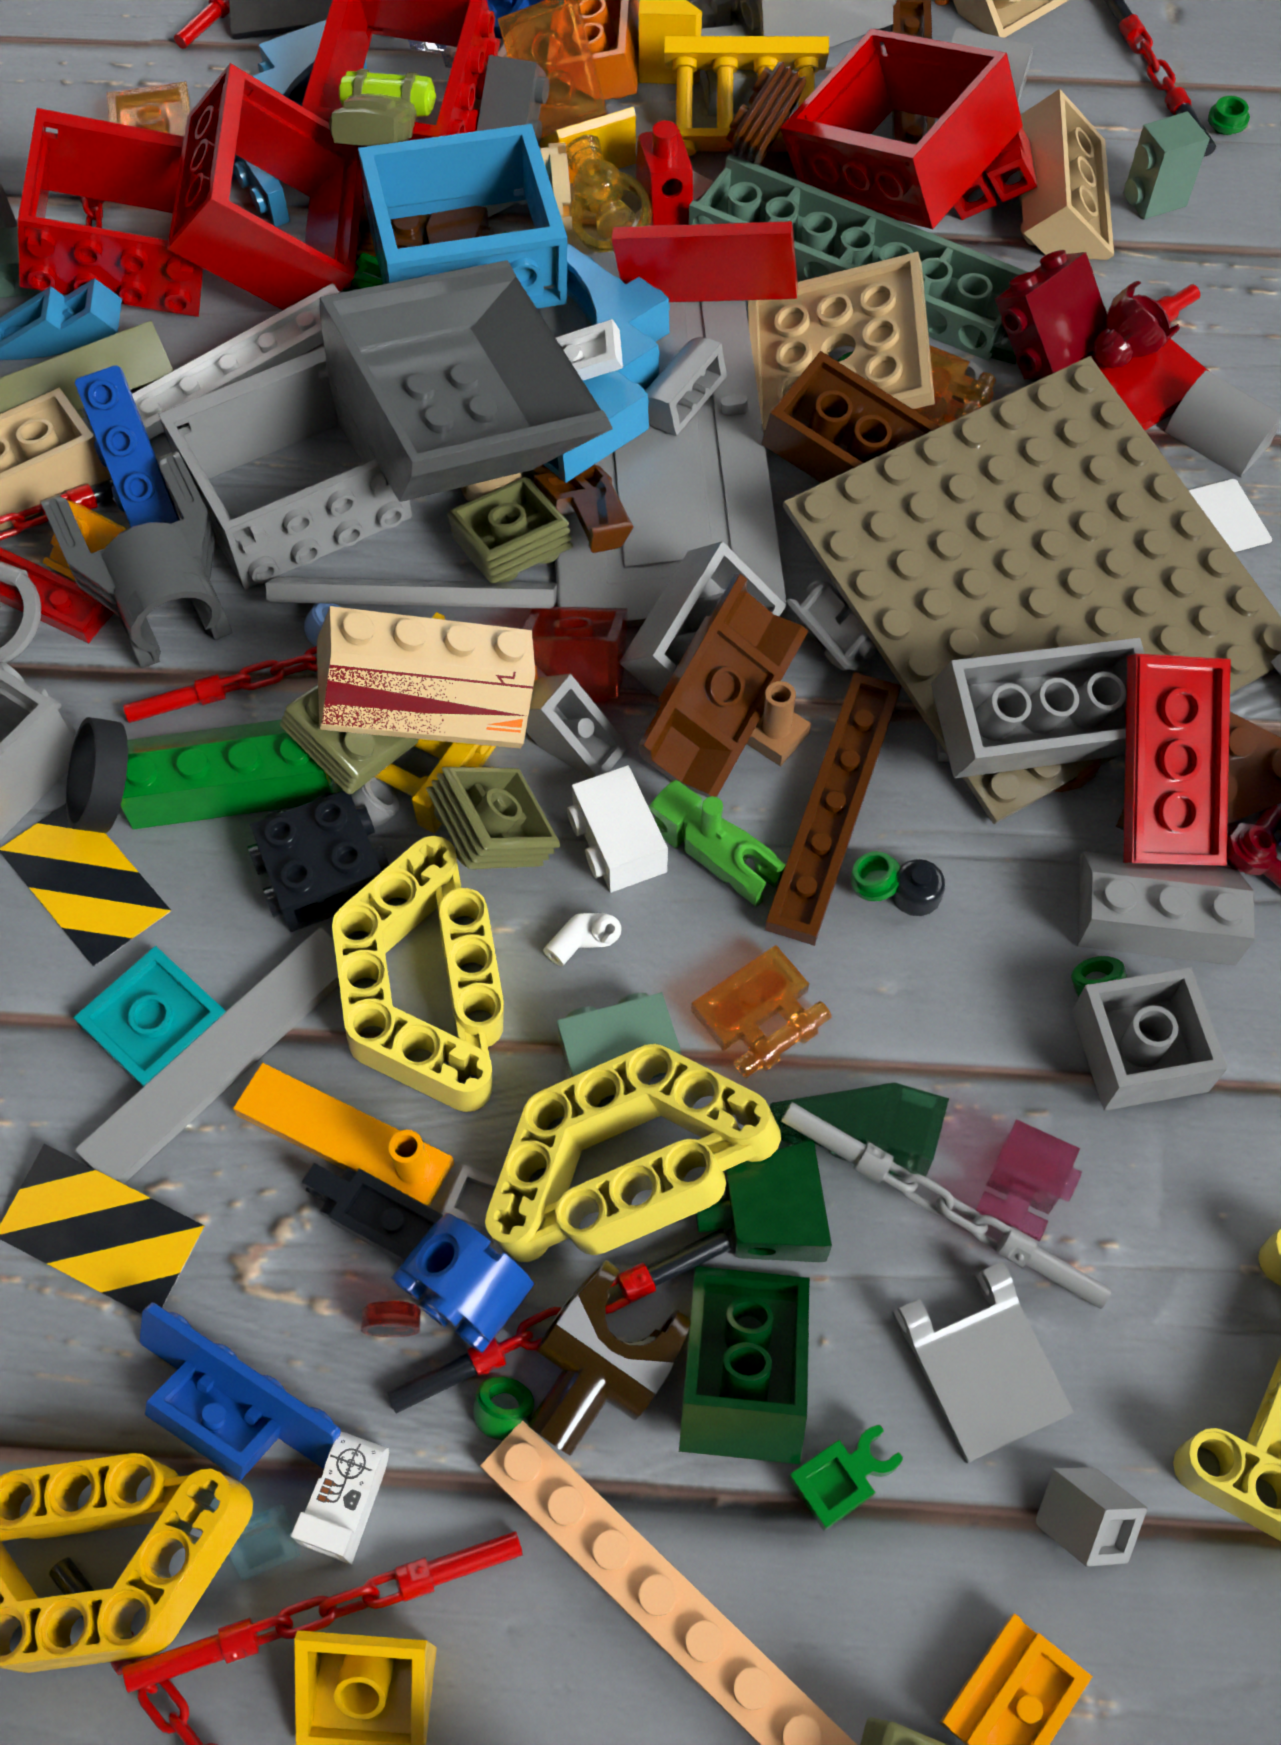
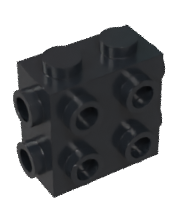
M345 791L320 795L310 803L288 811L272 812L262 820L250 824L257 843L247 846L257 874L260 875L268 872L272 883L271 886L263 888L264 895L273 918L284 915L290 932L334 917L336 912L389 866L383 847L378 846L372 849L367 837L374 834L375 829L365 804L355 807L351 794H347Z

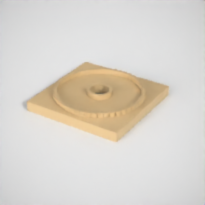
M918 252L798 282L797 299L748 300L749 333L763 435L770 412L817 354L822 351L829 355L840 346H852L855 350L847 359L839 363L910 408L916 409L935 404L922 263Z

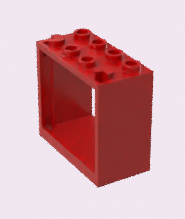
M332 0L302 107L329 123V117L332 116V113L342 106L339 99V85L341 84L342 77L346 76L347 71L363 69L372 35L376 34L457 47L436 125L415 122L412 137L408 141L477 131L489 55L498 56L500 39L495 38L494 12L489 10L487 0Z
M871 28L785 121L780 130L798 181L901 222L934 229L1020 131L1023 124L1007 52ZM893 109L939 119L916 145L871 135Z
M229 63L187 116L167 249L281 310L287 309L332 283L339 292L343 288L348 289L352 285L354 273L358 270V265L355 263L357 248L361 241L359 220L365 203L362 198L363 185L358 148L366 146L334 143L327 121L232 63ZM235 154L310 197L305 243L229 201Z
M37 108L18 215L20 287L44 291L52 286L61 294L68 295L96 278L122 298L121 304L199 317L204 268L168 250L169 240L45 218L49 191L173 213L184 136ZM46 127L58 129V134L46 132Z

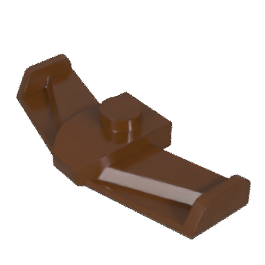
M594 464L567 483L544 465L533 469L540 474L535 475L534 485L562 515L576 513L589 541L588 545L592 553L617 549L623 546L634 527L612 485V478L601 466Z

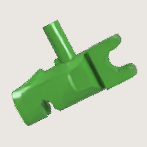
M673 780L649 805L650 811L656 816L654 820L666 842L674 848H677L684 842L686 853L710 870L724 883L729 882L738 894L754 906H759L763 902L764 896L761 893L766 882L774 888L779 884L786 865L773 851L756 838L722 818L723 803L719 798L707 797L702 803L700 796L678 780ZM748 858L754 861L755 872L744 863Z

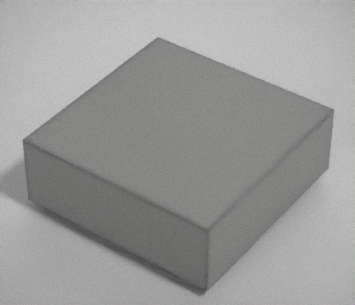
M461 1164L440 1213H450L466 1222L485 1237L493 1239L487 1232L485 1219L499 1177Z

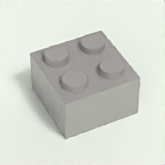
M1192 967L1085 985L1071 1011L1103 1111L1209 1092L1228 1068Z

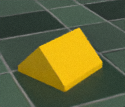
M639 1V83L676 84V73L673 70H664L665 36H701L702 11L689 1ZM700 70L693 73V85L700 81Z
M634 107L558 129L542 138L539 148H547L549 143H566L570 184L635 164L636 115Z
M297 1630L294 1639L296 1745H426L436 1646L427 1640Z

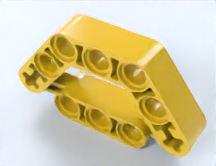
M137 1453L13 1470L1 1475L0 1668L31 1673L150 1657L164 1651L180 1631L247 1526L253 1511V1500L250 1491L242 1483L211 1468L200 1469L190 1475L178 1476L176 1471L144 1454ZM151 1475L152 1482L148 1493L140 1501H137L136 1494L139 1485L146 1477ZM91 1484L90 1498L78 1510L79 1496ZM31 1494L30 1507L20 1517L21 1505L25 1498ZM215 1497L220 1501L216 1510L210 1507ZM155 1523L113 1588L45 1598L37 1597L1 1542L19 1538L44 1539ZM193 1528L203 1532L200 1538L190 1534ZM184 1547L185 1562L180 1571L171 1577L169 1573L170 1561L173 1555ZM145 1606V1624L142 1630L132 1637L131 1622L140 1608ZM83 1615V1632L72 1645L70 1639L72 1626ZM21 1625L22 1637L18 1646L11 1652V1637L17 1627Z

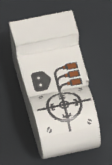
M341 1432L329 1453L322 1478H319L305 1513H300L291 1537L302 1547L352 1565L386 1470L389 1448Z

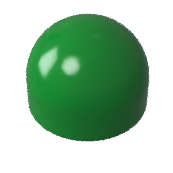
M1097 956L1084 960L1074 968L1071 974L1073 986L1078 997L1085 985L1127 978L1123 962L1110 956ZM1096 971L1107 974V976L1100 979L1086 978L1089 973Z
M508 1377L489 1378L483 1381L477 1389L473 1403L474 1421L479 1430L487 1437L495 1440H504L522 1421L526 1424L529 1422L534 1408V1397L524 1384ZM507 1393L515 1397L519 1407L515 1409L500 1408L491 1399L498 1394Z

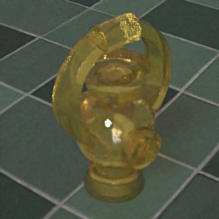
M583 135L571 141L566 146L568 166L575 173L573 181L575 196L571 206L573 229L579 240L588 249L597 253L614 251L612 244L613 227H631L636 219L635 213L621 201L624 190L634 193L642 202V212L636 226H650L652 218L650 198L637 179L629 174L620 172L613 163L603 159L600 139L597 136ZM585 210L596 214L597 234L602 238H611L610 241L594 239L583 230L582 217Z

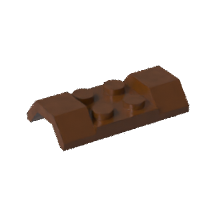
M734 574L712 615L705 616L657 702L661 705L638 744L641 758L672 781L678 780L690 790L705 797H717L763 715L767 687L773 682L782 680L808 630L800 624L774 615L747 592V579L741 574Z

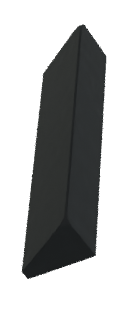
M229 0L231 36L233 39L294 32L327 20L332 0Z

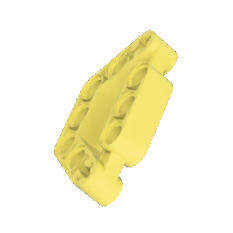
M428 836L414 843L346 902L334 915L332 931L344 1025L349 1050L352 1056L360 1063L456 1110L471 1112L484 1107L491 1097L492 1065L488 1047L495 1044L503 1033L504 1001L485 899L478 891L470 888H461L457 854L452 843L443 837ZM397 897L407 900V902L398 906L386 903L388 900ZM436 908L440 923L441 940L457 1037L392 1005L385 954ZM461 916H468L475 920L467 925H459L453 922L454 919ZM355 931L369 933L367 937L361 940L347 938L349 934ZM466 963H477L484 967L475 973H467L460 969ZM362 978H372L377 981L374 985L365 989L352 986L353 983ZM476 1010H484L489 1012L492 1017L483 1022H475L470 1020L467 1015ZM368 1026H378L384 1030L375 1038H364L358 1035L362 1029ZM415 1049H425L432 1053L431 1057L423 1062H413L406 1058L409 1052ZM470 1074L477 1076V1079L471 1077L469 1079L467 1078L470 1076ZM458 1079L466 1080L465 1084L459 1083Z
M658 1044L641 1046L543 1089L528 1100L523 1109L486 1213L485 1224L487 1232L512 1259L518 1262L536 1260L547 1251L548 1247L570 1239L585 1254L598 1255L606 1253L717 1203L724 1194L726 1187L723 1171L745 1161H763L771 1157L778 1149L781 1141L780 1129L766 1100L754 1091L665 1046ZM659 1073H666V1076L660 1082L648 1085L653 1076ZM615 1095L609 1104L597 1107L602 1099ZM713 1096L712 1101L707 1106L698 1109L693 1108L699 1099ZM734 1115H735V1117H736L738 1123L744 1125V1127L742 1128V1130H740V1128H739V1126H738V1124H737L735 1118L733 1117ZM659 1116L701 1137L698 1140L685 1139L675 1142L569 1190L582 1150ZM564 1117L556 1128L547 1130L553 1120ZM706 1167L702 1176L695 1181H684L687 1173L693 1168ZM546 1168L543 1176L536 1181L529 1182L530 1177L535 1171ZM643 1190H652L650 1197L645 1202L639 1205H631L636 1194ZM599 1212L597 1219L592 1225L579 1229L584 1217L590 1213Z

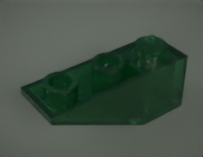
M893 1082L772 1102L769 1108L780 1129L781 1140L794 1145L812 1140L781 1122L787 1108L793 1102L866 1145L867 1142H870L894 1156L893 1162L910 1173L926 1177L934 1160L949 1098ZM828 1149V1151H829V1153H830L831 1155H833V1156H835V1157H837V1158H839V1159H841V1160L848 1161V1160L844 1159L843 1157L837 1155L836 1153H834V1152H832L831 1150ZM889 1170L888 1172L894 1176L901 1177L900 1175L894 1173L891 1170Z

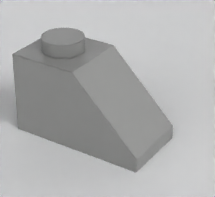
M571 674L539 677L534 682L526 727L528 735L541 749L589 778L609 772L630 746Z

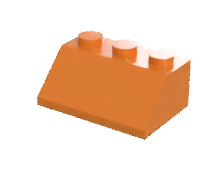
M564 0L566 4L562 11H553L547 65L549 75L598 101L612 98L621 99L628 95L637 94L639 73L638 0Z

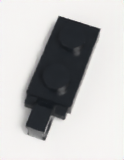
M313 1163L302 1180V1184L306 1186V1192L325 1202L320 1212L332 1224L401 1263L406 1260L435 1222L439 1221L443 1214L360 1168L357 1172L347 1168L342 1177H339Z

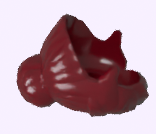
M1140 281L1131 283L1113 298L1107 312L1106 329L1098 335L1094 342L1093 349L1097 361L1110 369L1123 367L1130 362L1132 357H1143L1157 352L1180 329L1179 324L1171 327L1168 314L1158 302L1146 295H1134L1135 288L1141 284Z

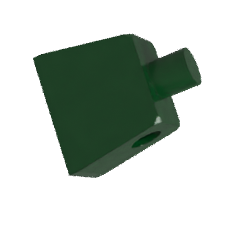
M814 1140L777 1149L771 1157L763 1161H745L725 1170V1195H722L720 1200L711 1207L695 1213L698 1232L731 1229L734 1255L741 1259L826 1262L832 1247Z

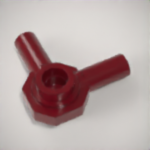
M1274 805L1265 809L1255 824L1239 823L1232 829L1227 836V863L1232 868L1238 869L1239 872H1244L1245 874H1264L1281 889V861L1276 858L1278 854L1276 851V840L1273 835L1281 824L1280 806Z

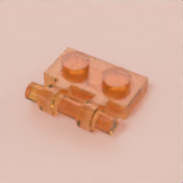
M929 345L935 404L913 410L935 424L944 426L991 403L994 397L992 389L996 383L994 375L983 372L977 380L966 375L970 361ZM954 396L964 399L965 404L962 409L950 404Z
M777 945L691 1003V1012L723 1051L740 1039L748 1047L749 1051L734 1060L735 1067L746 1079L761 1068L765 1071L772 1068L781 1061L779 1055L799 1041L803 1044L810 1041L819 1034L818 1028L832 1018L831 1012L821 1001H818L807 1010L797 1001V999L808 992L809 982ZM779 1013L787 1024L767 1037L759 1026Z

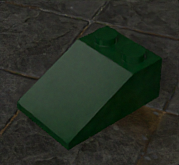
M701 1266L695 1267L679 1452L800 1464L808 1405L809 1277Z

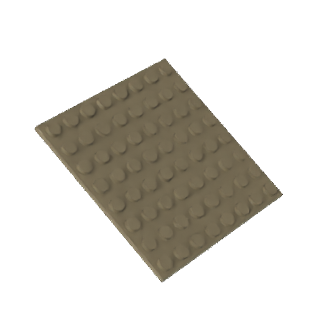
M1091 356L802 492L783 503V508L946 753L947 749L931 682L951 660L1140 638L1145 654L1231 659L1230 694L1276 670L1271 661L1281 654V616ZM1117 756L1101 758L1098 765H1103ZM1098 759L962 778L992 823L996 824L1074 781L1078 777V773Z

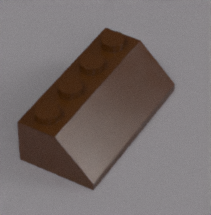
M820 351L770 412L762 445L817 481L824 483L940 426Z

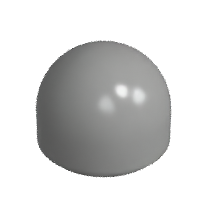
M375 777L351 794L355 807L365 804L374 827L386 823L399 811V801L394 790L389 784Z

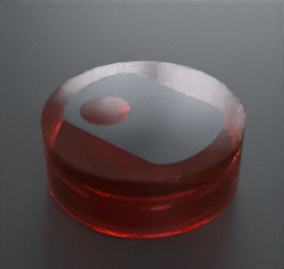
M404 1301L369 1303L362 1308L361 1332L376 1337H407L418 1334L420 1332L421 1309L413 1303Z

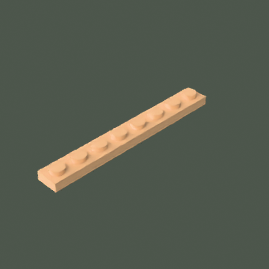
M524 1421L518 1424L480 1465L481 1469L759 1745H857Z

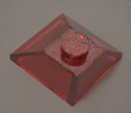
M532 608L522 629L532 630L535 665L546 676L571 674L593 702H604L611 697L618 698L624 676V667L619 662L625 654L628 608Z

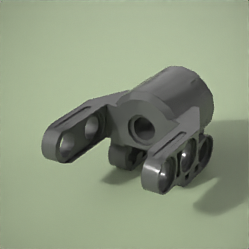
M179 451L161 456L159 467L169 486L168 492L181 520L171 524L147 522L134 525L119 533L105 549L90 553L67 499L60 497L58 494L41 500V504L78 587L119 616L142 669L160 662L159 656L161 653L146 616L155 608L168 601L189 598L205 633L213 637L214 640L233 633L210 581L216 535L208 511Z

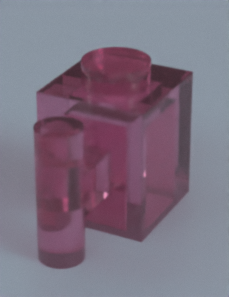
M1016 1119L986 1183V1186L1007 1195V1197L1003 1200L984 1191L976 1211L982 1215H990L1040 1241L1047 1227L1048 1220L1029 1212L1028 1208L1031 1206L1049 1215L1059 1198L1066 1202L1070 1201L1082 1174V1171L1073 1167L1080 1148Z

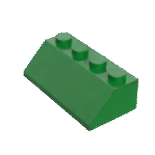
M282 719L127 740V774L121 808L133 830L287 809L310 803L320 795L333 793L332 778L280 726Z

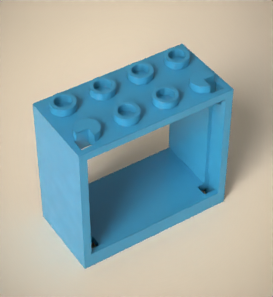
M532 124L358 148L366 218L383 284L508 260L516 277L537 309L567 304L568 237ZM526 200L535 229L397 249L390 220L476 205L487 206ZM544 286H553V288L544 289Z

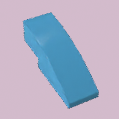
M96 278L66 296L62 295L52 286L48 287L0 317V360H22L62 354L117 333L122 298Z

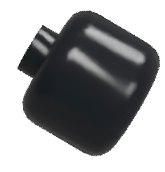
M923 859L906 861L897 872V892L891 897L894 904L904 913L912 916L930 914L938 908L945 891L944 875L930 861Z

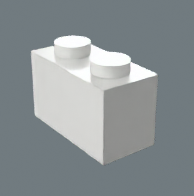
M629 765L572 785L573 805L567 807L570 824L576 836L585 835L590 846L585 849L590 869L595 878L604 877L610 893L667 873L668 847Z

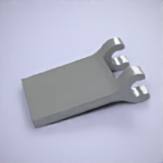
M1003 1262L984 1269L980 1274L974 1276L980 1292L991 1307L936 1332L933 1331L929 1315L920 1299L898 1308V1311L892 1313L900 1332L910 1345L966 1463L1074 1413L1022 1310L1013 1280Z

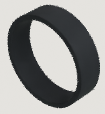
M86 717L77 731L70 756L66 785V812L68 823L72 829L107 833L115 823L123 798L128 762L127 735L125 727L121 722Z

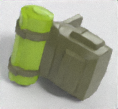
M368 69L347 71L346 76L342 77L341 84L339 85V99L342 106L336 109L332 116L329 117V129L334 143L363 145L367 147L408 141L412 137L416 117L429 116L434 108L436 92L432 79L428 76H419L416 72L399 75L370 73Z

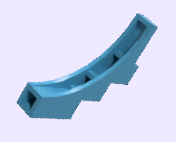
M326 20L259 44L262 62L258 63L259 74L253 75V77L302 106ZM366 60L363 69H367ZM235 154L232 181L237 179L242 188L249 187L252 201L258 213L265 212L275 227L290 222L283 188L279 180Z
M567 244V295L579 305L592 326L611 319L614 320L620 330L623 368L583 381L601 410L605 412L613 429L543 464L565 483L649 429V400L645 389L659 375L660 352L656 341L670 333L669 298L660 289L654 288L641 277H637L628 284H624L619 277L613 276L595 263L590 256L584 255L571 244Z

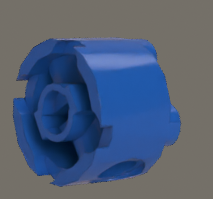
M445 1213L439 1221L435 1222L391 1279L416 1300L423 1294L425 1297L418 1306L443 1327H446L448 1323L454 1327L459 1324L455 1331L456 1334L475 1350L483 1353L526 1298L529 1291L533 1288L534 1282L506 1253L503 1252L500 1255L489 1246L491 1241L458 1217Z

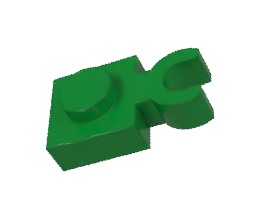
M881 1425L872 1426L864 1431L857 1442L856 1451L849 1454L841 1441L838 1440L789 1475L788 1479L823 1531L874 1496L876 1492L866 1479L870 1475L876 1477L890 1475L901 1464L903 1457L899 1452L892 1455L886 1461H879L872 1456L870 1443L876 1441L883 1434L884 1430Z

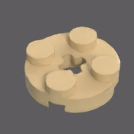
M549 143L547 148H540L565 231L568 233L572 232V216H570L569 212L571 194L566 143Z

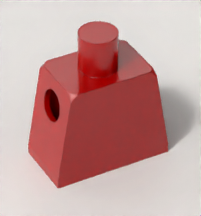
M667 120L655 123L652 131L641 133L637 137L636 183L650 226L689 225V205L693 201L692 164L680 130L675 123ZM667 180H669V195H665L662 192V187Z

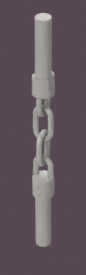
M793 1102L787 1108L781 1122L853 1163V1169L878 1184L882 1180L902 1191L906 1198L931 1213L945 1216L972 1232L976 1239L996 1250V1253L1021 1268L1025 1265L1100 1309L1107 1303L1111 1295L1109 1287L1037 1246V1240L990 1215L980 1214L973 1208L953 1198L952 1194L942 1186L920 1174H912L893 1162L894 1156L870 1142H867L866 1145ZM889 1170L903 1177L902 1181L889 1175ZM918 1183L940 1195L937 1205L914 1193ZM954 1207L973 1218L972 1223L951 1211ZM988 1224L1003 1232L998 1242L984 1234L988 1229Z

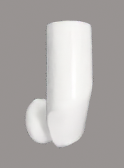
M605 913L576 914L570 918L544 947L543 952L553 963L563 966L578 948L606 947L618 940L621 935L620 922L614 916Z

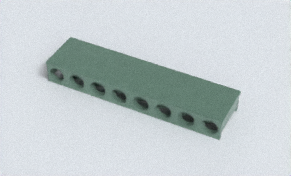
M731 154L726 158L725 169L699 202L693 200L689 205V225L792 221L797 282L918 252L922 263L928 336L987 361L991 359L992 353L990 351L995 342L1000 343L1007 332L1002 324L995 298L1010 288L1009 282L1012 279L1028 272ZM986 316H992L997 319L994 322L992 320L987 319ZM982 330L987 340L981 347L975 348Z

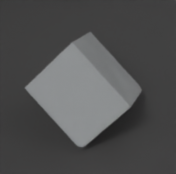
M1053 1468L1036 1517V1524L1086 1567L1127 1564L1148 1507L1096 1468Z

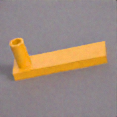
M263 1062L233 1107L238 1117L343 1170L349 1168L357 1172L360 1168L430 1207L454 1165L451 1155L424 1143L417 1132L413 1130L400 1131Z

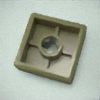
M526 477L452 509L447 513L450 519L449 524L452 526L453 539L487 580L493 584L512 581L519 572L539 563L553 562L560 553L573 547L570 541L572 537L569 534L571 530L568 528L569 522L534 483Z
M318 684L288 704L280 722V726L347 794H353L415 746L419 740L319 730Z
M442 767L443 773L437 774L438 780H432L433 787L426 788L435 806L434 814L436 818L446 827L456 846L457 859L468 869L543 866V860H549L548 854H554V848L560 847L558 838L519 768Z

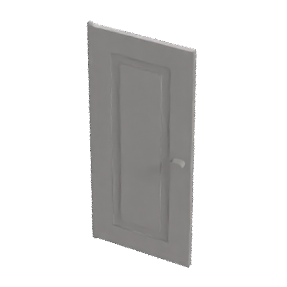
M614 251L587 254L613 276L619 277ZM552 285L544 286V289L553 288ZM568 295L567 304L538 308L539 313L555 338L592 326L579 305ZM745 300L669 302L670 333L656 341L660 352L659 374L689 340L696 337H705L722 343L727 377L677 436L649 425L647 431L595 464L601 466L612 478V485L634 528L622 547L592 553L588 545L589 541L576 513L563 515L569 522L568 528L571 530L569 534L572 537L570 541L573 547L560 553L555 560L559 633L562 637L566 638L571 634L642 626L687 552L721 541L786 604L784 609L787 608L766 449L762 445L764 435Z

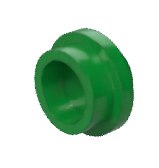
M1237 96L1221 97L1211 107L1208 114V122L1212 128L1223 135L1242 132L1247 127L1250 119L1249 106L1245 100Z
M872 851L865 853L856 860L851 872L850 881L854 892L860 898L867 901H882L891 897L897 892V872L900 869V865L894 858L884 852Z

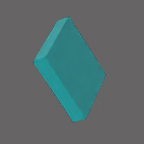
M155 946L73 1018L141 1087H144L226 1011Z

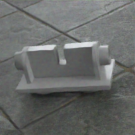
M820 579L813 581L806 589V593L809 596L805 601L788 599V605L798 615L796 618L797 624L802 625L808 630L809 635L817 637L827 648L824 654L832 664L841 670L869 671L871 669L864 659L873 657L878 652V649L853 612L842 623L839 619L848 610L849 606L829 582L823 583Z

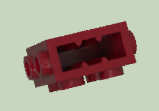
M1057 250L1045 255L1040 259V266L1012 279L1009 282L1010 288L995 298L1002 324L1007 331L1016 356V363L1024 379H1043L1076 363L1093 350L1096 338L1106 329L1107 311L1086 252L1066 254L1065 250Z

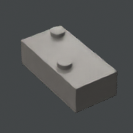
M1133 638L951 660L931 682V687L953 777H969L1125 755L1127 656L1136 653L1145 654L1141 639Z

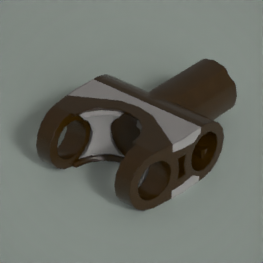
M608 1260L601 1263L565 1302L536 1348V1352L561 1368L562 1372L527 1425L569 1456L573 1454L606 1402H609L633 1420H636L644 1412L670 1373L691 1322L689 1317L677 1309L669 1316L660 1330L655 1329L647 1338L637 1342L618 1340L610 1332L605 1319V1308L610 1297L607 1291L619 1272V1268Z

